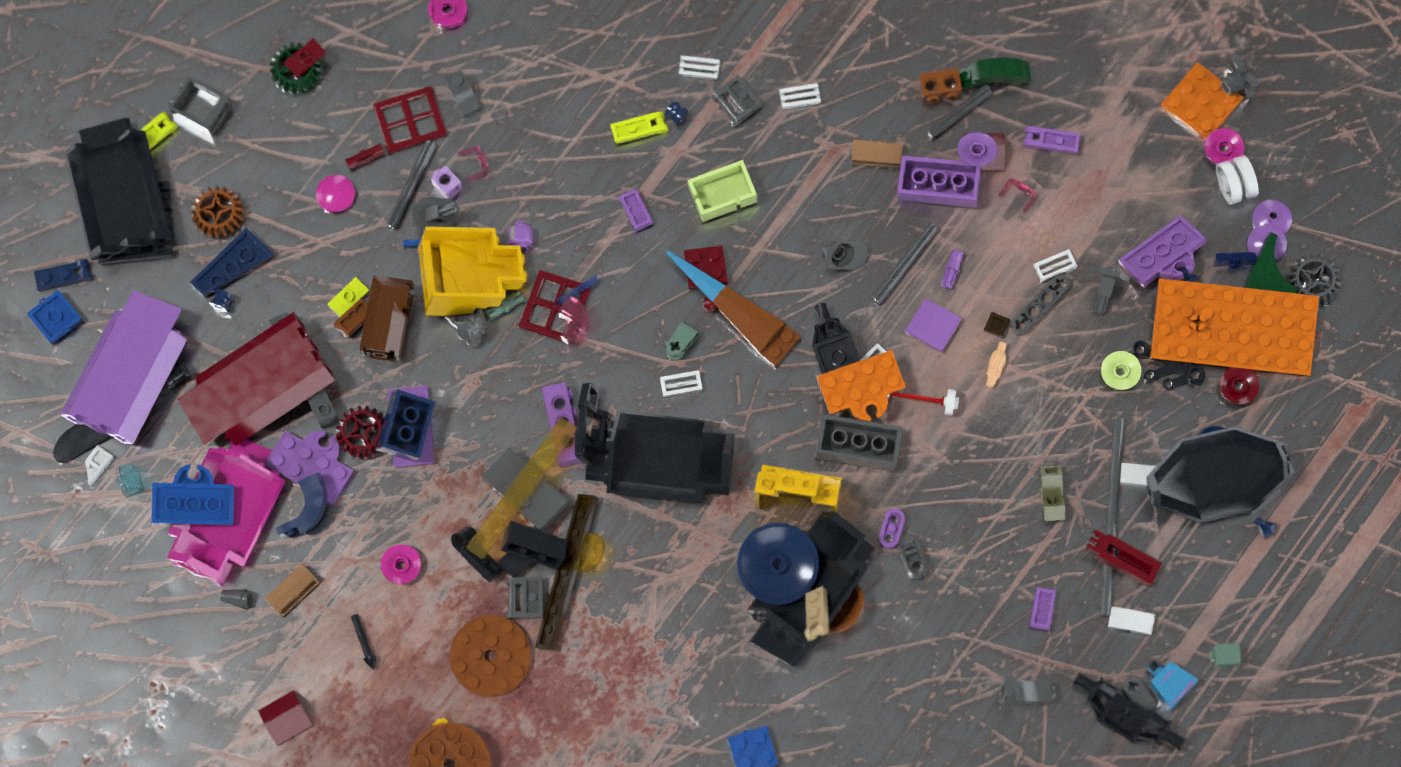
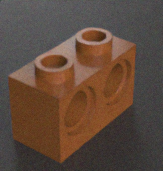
M958 68L919 74L922 102L936 103L941 99L955 100L961 96L962 87ZM953 83L955 87L948 88L945 84ZM934 86L936 89L934 91H929L926 89V87Z

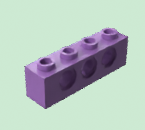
M565 382L542 387L559 467L582 463L575 457L574 436L578 425L575 426L574 419L577 418L575 406L571 407L570 400L573 399L571 387L567 388ZM558 402L566 404L563 409H556L555 405ZM562 421L570 423L567 428H561L559 424ZM566 440L574 441L571 447L563 445Z

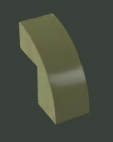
M1061 465L1040 466L1044 520H1065Z

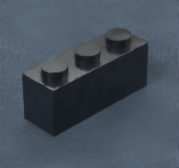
M510 521L504 531L501 551L558 570L565 559L567 540L522 525L521 523Z

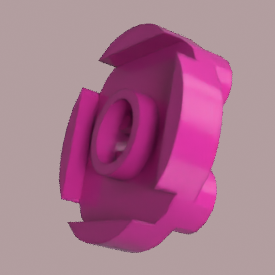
M430 0L428 12L435 26L451 29L463 24L467 15V5L465 0ZM447 5H449L450 8L453 9L452 11H450V13H446L442 10L446 9Z

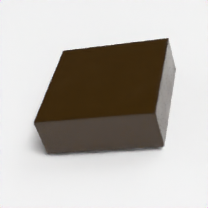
M991 312L984 331L1003 338L1010 319Z

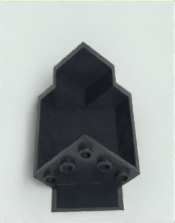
M617 411L616 417L611 420V427H607L605 450L607 451H593L592 463H588L586 467L585 480L603 482L604 485H607V493L694 503H703L705 493L729 496L735 434L712 431L713 421ZM592 425L591 438L598 441L599 426Z
M835 511L821 512L809 531H803L813 542L819 560L816 580L808 592L822 586L827 590L828 625L832 622L868 569L864 563L875 548L864 540L866 537L864 533ZM806 594L794 602L781 605L768 604L755 598L747 609L752 614V619L758 623L762 622L749 642L791 667L796 664L807 647L814 648L821 638V635H818L816 639L809 641L805 636V630L807 629Z

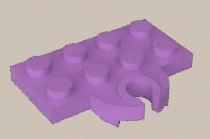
M1180 215L1120 258L1119 264L1143 287H1146L1158 277L1182 280L1184 275L1182 271H1177V269L1185 267L1187 268V273L1191 274L1195 267L1193 252L1207 243L1206 238Z
M285 430L264 463L265 466L279 472L280 475L299 485L298 481L314 473H321L327 489V502L334 505L354 473L352 469L338 462L340 446L336 438L332 436L329 446L321 447L319 443L322 438L326 437V431H314L307 434L301 440Z

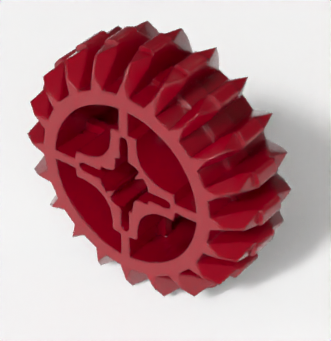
M358 405V411L356 412L353 408H350L351 414L348 415L345 412L343 415L346 419L338 420L342 426H336V430L339 431L336 434V438L340 439L338 441L339 446H343V452L349 451L350 457L355 453L357 459H360L362 454L365 459H368V453L375 457V450L384 419H382L383 413L377 414L376 408L370 411L369 406H366L364 411H362L361 406ZM360 419H371L374 421V423L370 422L365 424L362 423ZM355 422V429L347 436L349 427ZM359 425L365 430L367 439L361 435ZM378 429V435L376 439L371 443V435L376 432L375 430ZM362 441L366 446H356L351 442Z

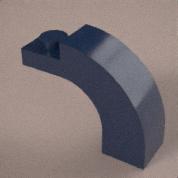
M314 473L298 481L305 498L304 508L298 517L276 527L278 535L285 534L288 537L297 532L296 528L300 534H304L314 528L321 520L327 505V489L321 473Z

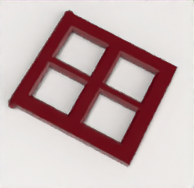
M431 86L373 103L375 115L389 155L423 144L427 140L432 141L447 136ZM426 96L431 110L412 116L408 101ZM401 104L405 119L387 124L383 109ZM433 116L437 130L419 136L414 121ZM407 124L411 139L393 144L389 129Z
M539 270L521 321L517 326L568 344H573V338L592 286L586 290L582 289L583 292H581L575 309L559 305V302L556 300L563 295L565 287L575 289L576 286L582 284ZM544 280L560 285L554 302L538 297ZM535 305L551 310L545 327L529 322ZM556 312L572 317L566 334L550 329Z

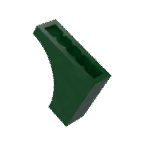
M1272 232L1267 234L1243 288L1296 293L1298 288L1291 285L1282 276L1276 264L1275 244L1278 237L1277 234Z

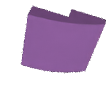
M924 299L906 328L905 333L922 341L925 346L942 352L962 319L947 309Z

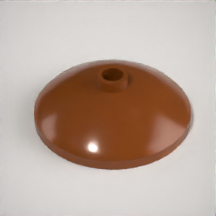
M858 584L842 605V609L838 611L829 624V633H837L848 629L861 616L865 599L863 591Z

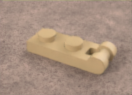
M823 586L806 593L807 629L805 630V636L809 641L816 639L818 635L823 636L829 633L827 590Z

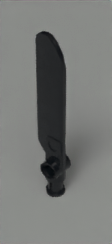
M183 362L180 363V366L171 370L158 397L169 394L177 386V383L183 379L191 378V374ZM76 424L60 436L54 446L53 457L59 463H66L111 435L100 434L85 424Z

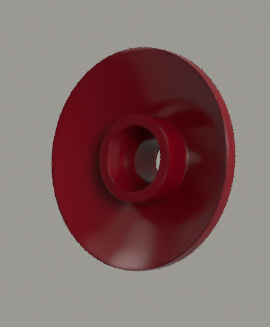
M1230 367L1222 374L1219 387L1221 394L1227 401L1236 405H1244L1256 398L1260 390V381L1256 373L1251 369ZM1240 384L1242 386V389L1237 390L1235 388V385Z

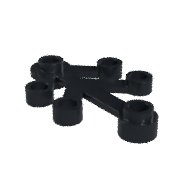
M1139 340L1134 343L1132 353L1135 357H1146L1164 365V367L1155 370L1149 369L1144 373L1143 378L1147 383H1152L1155 378L1173 372H1179L1183 375L1174 379H1164L1162 388L1165 391H1171L1175 386L1187 382L1191 385H1199L1204 381L1205 372L1200 366H1196L1195 363L1186 362V367L1180 364L1179 361L1150 358L1151 350H1149V346L1145 341ZM1142 348L1144 352L1138 353L1136 349ZM1151 373L1153 378L1148 379L1146 374ZM1196 373L1198 378H1192L1191 374ZM1165 382H1170L1172 386L1166 387Z

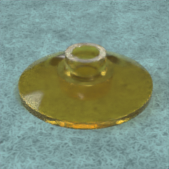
M588 533L578 568L579 571H591L601 562L605 552V544L598 534Z

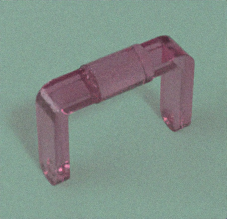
M478 146L458 152L459 156H464L477 151L480 167L483 168V172L467 177L468 181L479 179L488 174L486 157L484 153H481Z
M1010 178L998 196L1002 197L1009 185L1013 184L1017 189L1031 196L1022 210L1026 212L1035 199L1036 194L1023 182Z

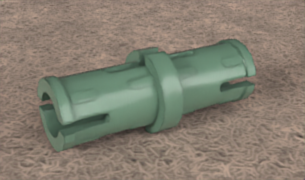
M518 290L516 293L503 299L499 307H490L485 310V313L490 321L505 312L509 313L510 309L525 302Z

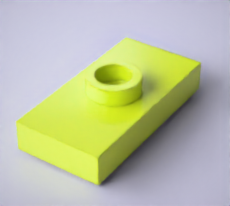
M355 277L327 305L341 317L359 299H363L370 290Z

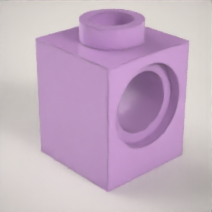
M446 166L442 169H437L432 174L431 180L433 185L447 199H451L463 188L461 181ZM444 179L450 180L446 185L441 184V181Z

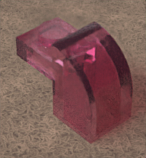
M568 295L558 313L559 317L569 322L561 334L562 341L569 345L571 341L577 339L580 333L579 329L587 332L589 317L585 306L577 299Z

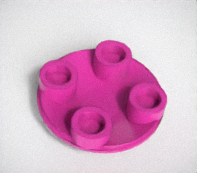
M331 175L319 183L316 189V199L326 212H340L353 205L355 189L348 178L341 175Z

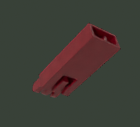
M1098 530L1093 531L1092 535L1099 539L1090 537L1089 542L1095 546L1087 544L1086 549L1096 554L1095 559L1146 587L1152 585L1162 564L1161 562L1110 534L1105 535ZM1108 546L1120 551L1118 557L1114 556L1115 551L1108 549Z

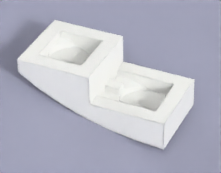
M1112 607L1108 627L1127 630L1137 634L1152 635L1155 615L1131 609Z

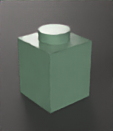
M1239 643L1214 644L1212 650L1209 651L1210 663H1213L1214 668L1239 667L1241 664Z

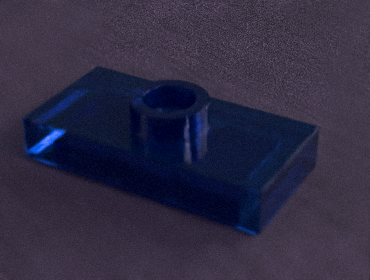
M1216 253L1213 265L1214 267L1229 266L1232 269L1253 265L1256 261V253Z

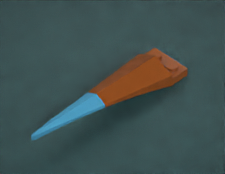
M666 250L667 255L715 304L755 351L775 368L801 339V336L788 327L785 322Z

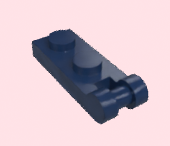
M81 259L77 262L34 271L37 290L41 292L91 280V273L88 272V259ZM80 269V274L76 275L75 270Z

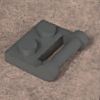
M739 75L711 96L713 101L718 102L729 115L734 126L740 125L744 119L762 107V102ZM727 93L742 112L737 114L723 98V95Z
M543 577L507 578L506 585L509 586V612H507V619L543 618ZM517 585H522V611H517Z

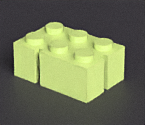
M743 160L687 180L689 191L702 222L737 210V205L743 208L757 203V194Z

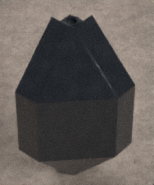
M1236 426L1180 439L1146 477L1147 492L1152 505L1198 523L1254 511L1295 473L1289 458V444Z

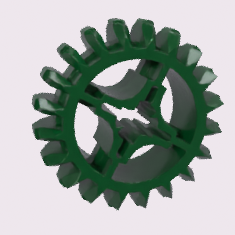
M291 42L289 48L283 45V51L277 49L278 55H272L274 61L269 64L271 67L269 72L273 75L271 77L273 82H276L278 88L282 86L284 92L289 89L291 94H293L294 90H297L300 94L303 88L308 92L307 86L314 87L313 81H319L318 75L322 73L320 69L322 63L320 61L311 66L309 72L304 77L303 74L298 77V80H289V78L296 77L286 66L281 70L284 62L302 48L300 42L297 46H294V43Z

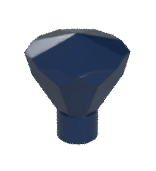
M1259 517L1254 521V524L1259 527L1263 539L1272 536L1277 528L1276 523L1263 521Z

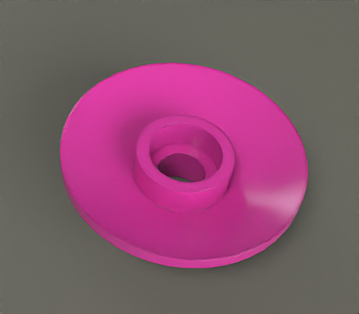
M1217 129L1207 137L1205 153L1215 164L1229 161L1232 164L1234 158L1243 155L1244 142L1241 136L1231 129ZM1225 147L1227 152H1222L1220 148Z
M394 545L383 554L380 563L381 571L384 577L394 584L409 583L420 572V556L415 549L408 545ZM405 563V568L399 569L398 565Z

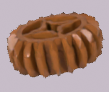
M215 186L214 191L208 187L206 194L204 191H201L202 197H195L198 203H192L194 209L191 210V215L194 216L192 221L196 223L195 227L198 230L201 229L202 234L207 233L209 237H212L214 233L216 238L220 237V233L227 237V231L229 230L231 233H234L233 227L239 228L240 226L237 221H243L241 214H244V209L241 208L243 203L239 201L240 197L237 194L234 195L233 190L227 192L226 187H223L221 191L219 186ZM221 199L230 202L232 207L222 205ZM203 217L213 219L214 225L205 222Z

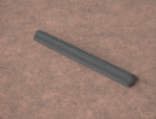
M429 140L425 141L387 221V226L396 229L436 147L435 143Z
M929 223L875 292L873 299L877 303L883 302L937 232V227L934 224Z

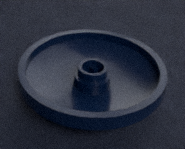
M769 523L756 528L744 539L737 556V572L742 585L753 597L768 604L781 605L800 599L810 590L818 574L819 560L813 542L802 530L785 523Z

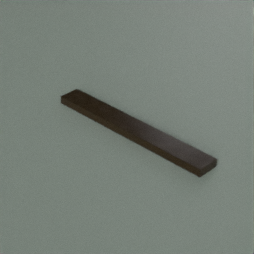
M578 494L565 539L567 540L565 559L555 574L535 645L537 649L555 652L598 497L594 495Z

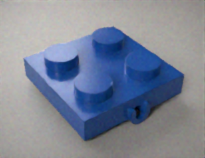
M59 289L46 299L42 298L39 304L27 313L51 345L83 321Z
M767 725L752 730H744L743 733L727 737L736 767L779 766Z

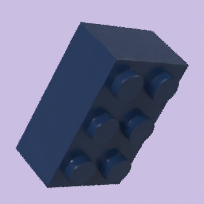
M401 390L392 392L376 450L413 462L420 459L435 401Z

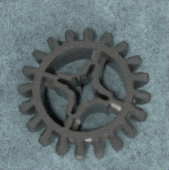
M1313 254L1309 255V259L1304 255L1301 261L1296 260L1295 266H1291V272L1287 275L1290 279L1288 282L1298 288L1296 294L1319 296L1318 307L1320 306V301L1323 305H1327L1328 300L1333 301L1334 295H1338V289L1342 286L1338 282L1342 279V276L1336 275L1340 270L1339 268L1333 269L1335 262L1329 264L1328 257L1322 260L1321 254H1318L1316 259ZM1309 267L1318 268L1315 271L1304 270ZM1323 271L1327 274L1330 284L1324 279ZM1318 274L1317 281L1311 287V280ZM1299 277L1305 282L1306 290L1300 284ZM1313 290L1325 291L1319 294L1311 293Z

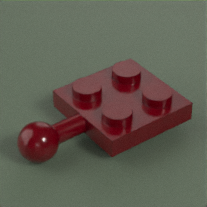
M723 245L683 250L686 262L723 285L728 284ZM687 276L689 290L698 289L696 284ZM706 296L703 301L704 309L708 312L717 310L715 304Z

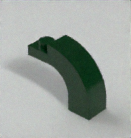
M1015 58L978 60L971 62V66L959 70L961 87L964 90L991 82H1003L1018 86L1031 81L1029 62Z

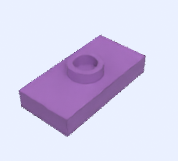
M637 189L619 196V200L635 232L653 224Z
M1036 587L1029 624L1030 628L1050 630L1057 590Z

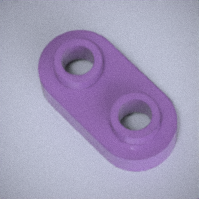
M890 509L884 517L879 542L886 549L895 548L899 543L905 522V516L899 509ZM896 517L898 522L892 523L891 518ZM891 536L893 541L887 542L885 538Z

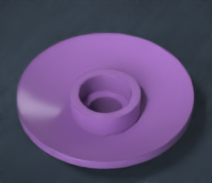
M974 132L965 135L959 141L957 151L963 162L971 166L980 167L988 165L995 159L997 145L989 135Z
M1266 200L1258 204L1254 209L1252 222L1255 228L1266 224L1273 225L1285 234L1292 224V215L1284 203L1277 200ZM1270 214H1275L1277 218L1271 219Z
M1266 224L1256 227L1250 233L1247 239V249L1254 260H1256L1267 234L1270 232L1278 235L1275 244L1276 262L1283 257L1287 249V240L1279 228Z

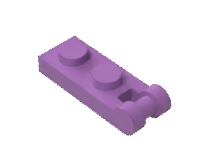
M1033 126L1025 127L1026 139L1023 140L1024 148H1037L1077 154L1080 133ZM1034 136H1040L1039 140H1033Z

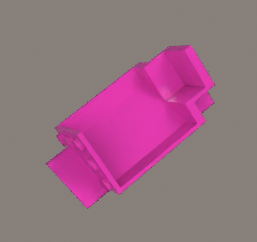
M247 439L237 446L232 442L228 450L218 447V449L209 448L201 465L210 471L213 476V483L234 485L233 526L172 524L167 534L174 537L175 542L167 559L173 561V565L183 567L202 578L206 577L221 586L224 585L233 565L244 567L286 481L279 477V472L270 469L264 464L272 450ZM197 472L194 480L199 477V472Z

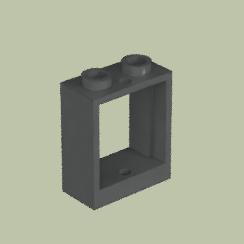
M189 76L187 80L182 82L176 97L174 96L170 100L168 108L172 115L211 136L232 104L228 97ZM194 89L217 102L203 123L180 111Z

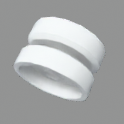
M1245 155L1234 158L1232 164L1229 161H1224L1216 165L1220 189L1230 205L1241 202L1242 196L1246 199L1258 196L1257 178L1249 159Z

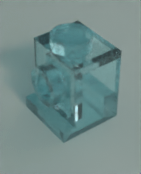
M125 464L119 467L120 476L117 478L121 488H123L121 491L126 498L145 491L139 472L134 464Z

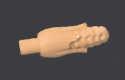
M999 342L997 350L992 353L986 372V385L990 388H993L998 378H1000L1006 362V354L1004 352L1007 344L1004 342Z

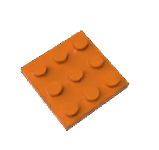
M1197 62L1161 103L1160 107L1206 141L1209 134L1217 130L1243 100V96L1238 92L1228 95L1221 86L1222 80Z

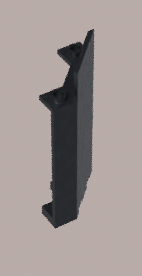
M122 118L78 130L76 132L78 143L73 144L65 152L90 260L107 261L114 259L115 254L125 253L129 255L141 251V247L152 245L155 248L170 240L172 237L146 132L132 128L129 118Z

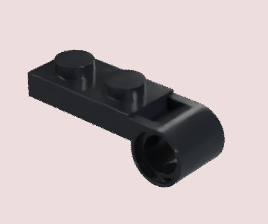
M466 526L451 536V543L461 556L490 583L500 577L504 570L476 543V531L472 527Z

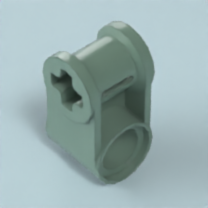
M682 321L666 344L667 357L673 361L680 360L696 341L700 332ZM676 347L679 348V351H678V350L672 351V348H673V349H675Z

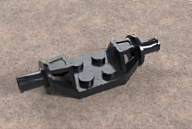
M820 303L822 312L819 305L814 306L819 323L813 327L815 333L812 347L821 372L824 374L859 362L860 358L850 331L840 323L839 318L830 317L826 303Z
M1079 672L1073 684L1088 692L1089 697L1086 701L1090 702L1099 722L1132 743H1155L1157 746L1160 741L1164 740L1177 748V750L1181 748L1186 739L1170 730L1171 720L1166 721L1156 712L1151 714L1117 692L1118 688L1104 682L1103 677L1099 681L1094 682ZM1098 692L1107 700L1104 707L1096 696ZM1147 727H1151L1159 730L1160 732L1158 734L1145 733V730L1147 729Z

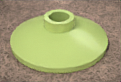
M1116 351L1104 359L1101 366V375L1105 383L1111 388L1127 390L1135 386L1139 381L1141 365L1138 359L1131 353ZM1123 370L1124 375H1118L1117 371Z

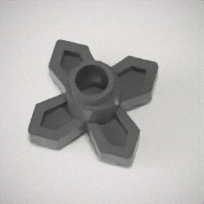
M1235 54L1229 58V66L1224 70L1226 77L1221 81V86L1228 95L1239 92L1243 99L1248 102L1253 99L1255 95L1254 90L1258 88L1259 82L1253 74H1250L1245 69L1243 61Z

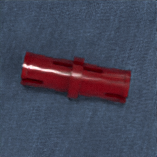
M378 143L369 149H362L360 153L344 160L349 170L364 163H370V160L384 155L385 152L381 144Z

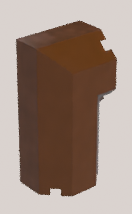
M373 275L359 349L361 355L366 357V353L371 354V359L393 362L394 358L400 361L408 322L407 317H410L414 295L410 294V290H414L412 280Z

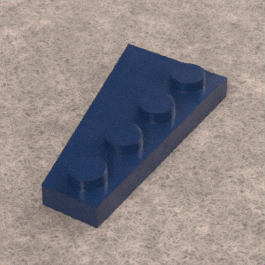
M245 228L190 281V284L206 297L215 292L216 289H220L275 255Z

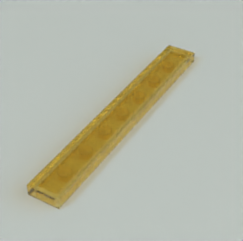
M563 418L558 420L467 545L466 549L482 560L485 558L510 521H512L577 431L576 427Z

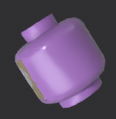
M525 221L514 222V225L509 226L507 230L508 245L521 246V251L528 250V247L533 244L532 227L527 225Z

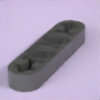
M1056 275L1013 319L1011 323L1013 334L1017 336L1025 335L1067 292L1069 279L1066 276ZM1056 281H1058L1059 283H1060L1061 281H1063V282H1064V285H1063L1064 288H1063V287H1059V288L1056 290V294H1055V292H1054L1053 290L1056 288V285H1057V282H1056ZM1043 294H1050L1053 300L1050 303H1045L1042 301L1041 296ZM1032 307L1037 308L1039 315L1031 317L1028 314V310ZM1024 318H1026L1027 321L1024 323V329H1016V323L1021 324Z

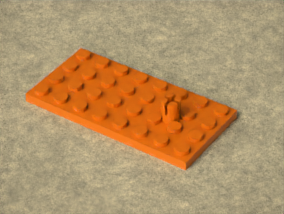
M1159 278L1150 358L1311 376L1319 296Z

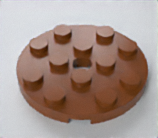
M495 615L481 616L466 623L455 635L450 647V665L454 676L466 690L479 696L497 697L511 692L525 679L530 668L531 648L525 633L513 621ZM487 651H494L496 653V658L493 661L485 659Z
M442 723L429 728L417 738L409 755V767H445L444 762L448 758L455 761V767H491L490 752L483 738L470 727L459 723Z

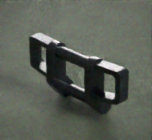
M592 383L582 384L578 401V427L574 436L575 457L583 464L592 463L593 451H607L605 450V442L610 413L597 409L599 390ZM587 417L600 420L598 441H595L585 432Z

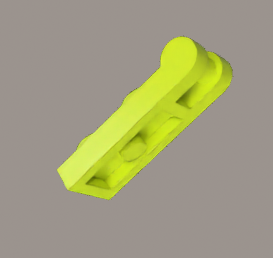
M164 111L142 128L141 131L146 132L149 148L152 149L168 134L173 133L178 128V125L175 121H171L169 115ZM164 124L165 127L161 129L159 125Z
M659 111L610 124L615 144L654 134L666 133L668 127L663 120L665 118L664 113ZM655 121L657 125L651 126L650 122Z

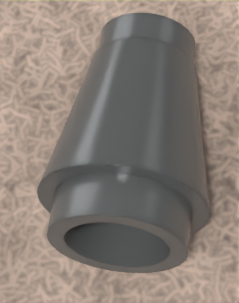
M247 589L222 590L220 600L241 609L249 608L252 602V593Z

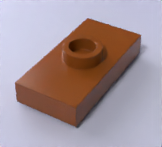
M362 298L359 299L334 322L333 326L348 339L364 324L368 303Z

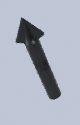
M352 615L351 620L365 656L363 660L374 670L376 657L372 654L359 615Z

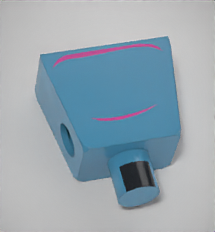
M1154 660L1146 668L1155 676L1150 681L1149 686L1169 711L1198 681L1193 675L1171 661L1163 668Z

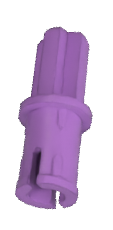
M952 250L948 265H945L946 271L941 282L943 288L951 289L956 275L960 272L959 266L964 253L959 250Z

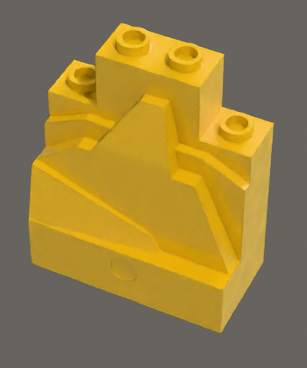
M425 227L418 246L425 315L450 316L472 314L476 308L499 307L502 300L505 299L506 290H521L523 283L527 280L526 270H523L525 256L524 253H521V246L499 245V236H496L495 228Z
M762 465L761 471L758 472L755 486V509H760L762 494L779 497V493L811 498V503L832 506L831 511L837 513L842 478Z

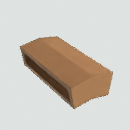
M854 140L851 164L900 168L902 144Z
M301 564L267 595L265 600L283 617L319 581Z

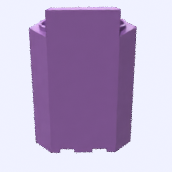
M133 290L122 311H114L60 415L75 424H85L100 434H109L124 444H133L187 341L186 338L181 336L182 333L172 328L182 309Z

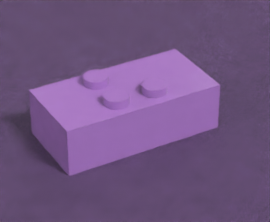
M902 156L897 192L898 200L977 208L981 166H971L963 161Z

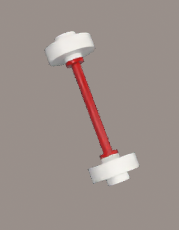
M948 389L947 397L942 396V398L902 392H893L887 395V398L895 396L941 403V406L945 407L944 415L950 416L953 415V409H958L959 397H955L956 390Z

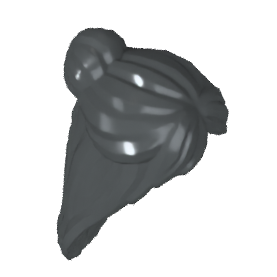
M476 308L472 314L444 316L455 330L458 338L466 341L471 347H477L480 344L482 336L487 330V320L481 308Z

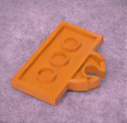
M892 350L816 376L829 415L849 409L856 419L868 422L871 421V417L866 413L868 405H873L876 408V417L878 419L887 409V395L906 388Z

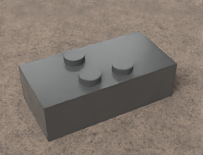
M822 414L815 458L894 471L897 465L902 427Z
M511 448L482 475L483 481L534 529L545 532L569 507L568 501Z

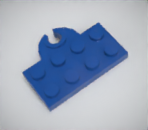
M190 464L178 470L174 476L173 483H152L151 524L233 526L234 485L214 484L210 471L202 465H197L199 477L195 480L188 477V471L191 468Z

